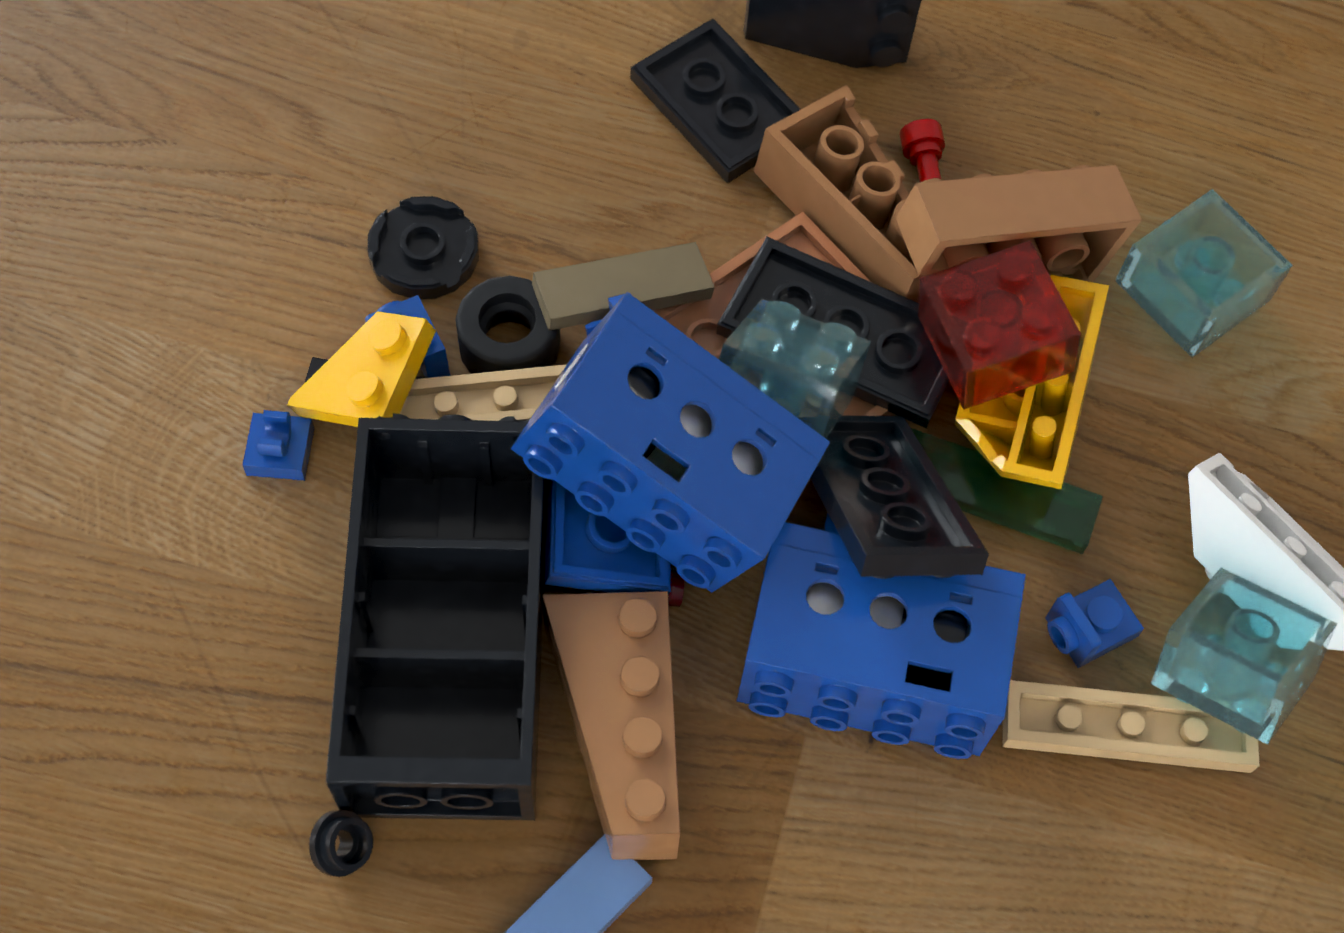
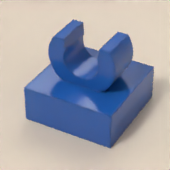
M264 410L263 414L253 413L242 464L246 475L305 481L315 430L312 419L290 416L289 412Z

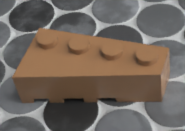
M847 85L766 128L754 173L795 215L803 211L872 283L919 304L937 295L944 277L917 274L895 219L909 195L902 184L905 175L896 161H888L876 143L878 138L877 131L869 119L862 120L855 110L854 103L856 98Z
M1078 165L1071 169L1052 171L1032 169L1019 174L997 176L980 174L972 178L954 180L932 178L921 183H915L895 217L918 275L977 278L987 270H995L999 280H1016L1025 272L1037 273L1040 281H1043L1050 275L1063 277L1062 274L1073 275L1075 279L1089 282L1095 281L1142 221L1116 165L1096 167Z
M668 591L542 594L545 632L557 665V673L563 694L566 696L574 724V732L589 775L591 790L612 860L677 859L680 822Z

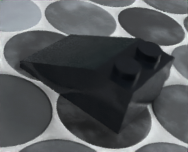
M747 0L743 32L747 40L853 68L889 67L894 64L907 62L922 0Z

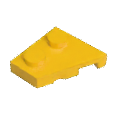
M377 311L290 397L287 406L299 417L358 427L359 418H377L378 416L391 418L393 413L400 414L436 330L425 318Z

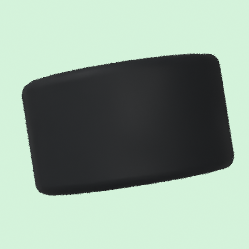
M515 276L490 278L473 287L460 302L455 319L461 360L471 374L554 366L561 345L560 329L548 330L531 280ZM509 322L522 324L531 330L527 337L511 343L497 342L486 336L491 328Z

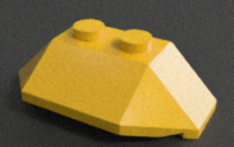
M1050 275L1037 284L1036 289L1015 299L981 323L956 414L955 426L1001 477L1062 489L1093 364L1109 285Z

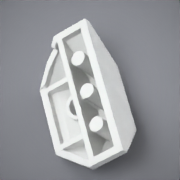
M1221 453L1196 465L1188 473L1194 557L1205 567L1208 578L1218 588L1230 592L1249 611V616L1256 627L1262 632L1274 636L1282 645L1344 651V568L1267 493L1246 475L1237 472L1233 468L1234 465Z

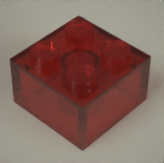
M1031 240L920 278L918 317L963 410L1074 372L1081 333Z

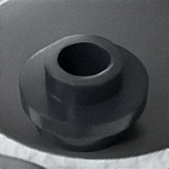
M333 810L321 816L315 823L310 834L309 852L313 864L323 874L335 877L350 875L364 866L371 856L373 849L371 829L354 812ZM337 836H339L340 843L336 851L335 843Z

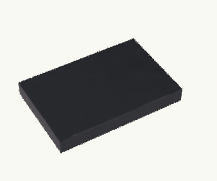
M713 18L631 66L630 79L727 184L756 166L765 129L801 110Z

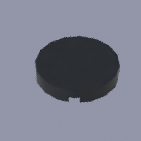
M434 196L410 197L399 201L400 206L392 209L389 213L386 209L376 217L368 233V257L377 280L391 292L407 298L418 295L420 299H436L456 291L471 278L479 261L478 232L473 222L471 224L470 220L464 216V211L455 203Z

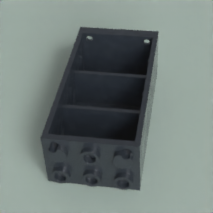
M393 413L391 418L378 416L377 418H359L326 772V784L339 810L354 812L360 818L535 820L547 479L533 473L525 465L523 458L510 449L530 419L519 421L515 419V416H508L499 421L471 420L468 417L454 414L444 415L438 419H410L405 415Z

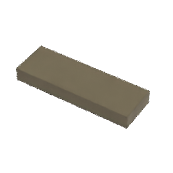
M696 242L533 273L532 286L549 331L602 320L610 311L608 298L626 294V292L631 293L632 296L651 310L711 299L715 288Z

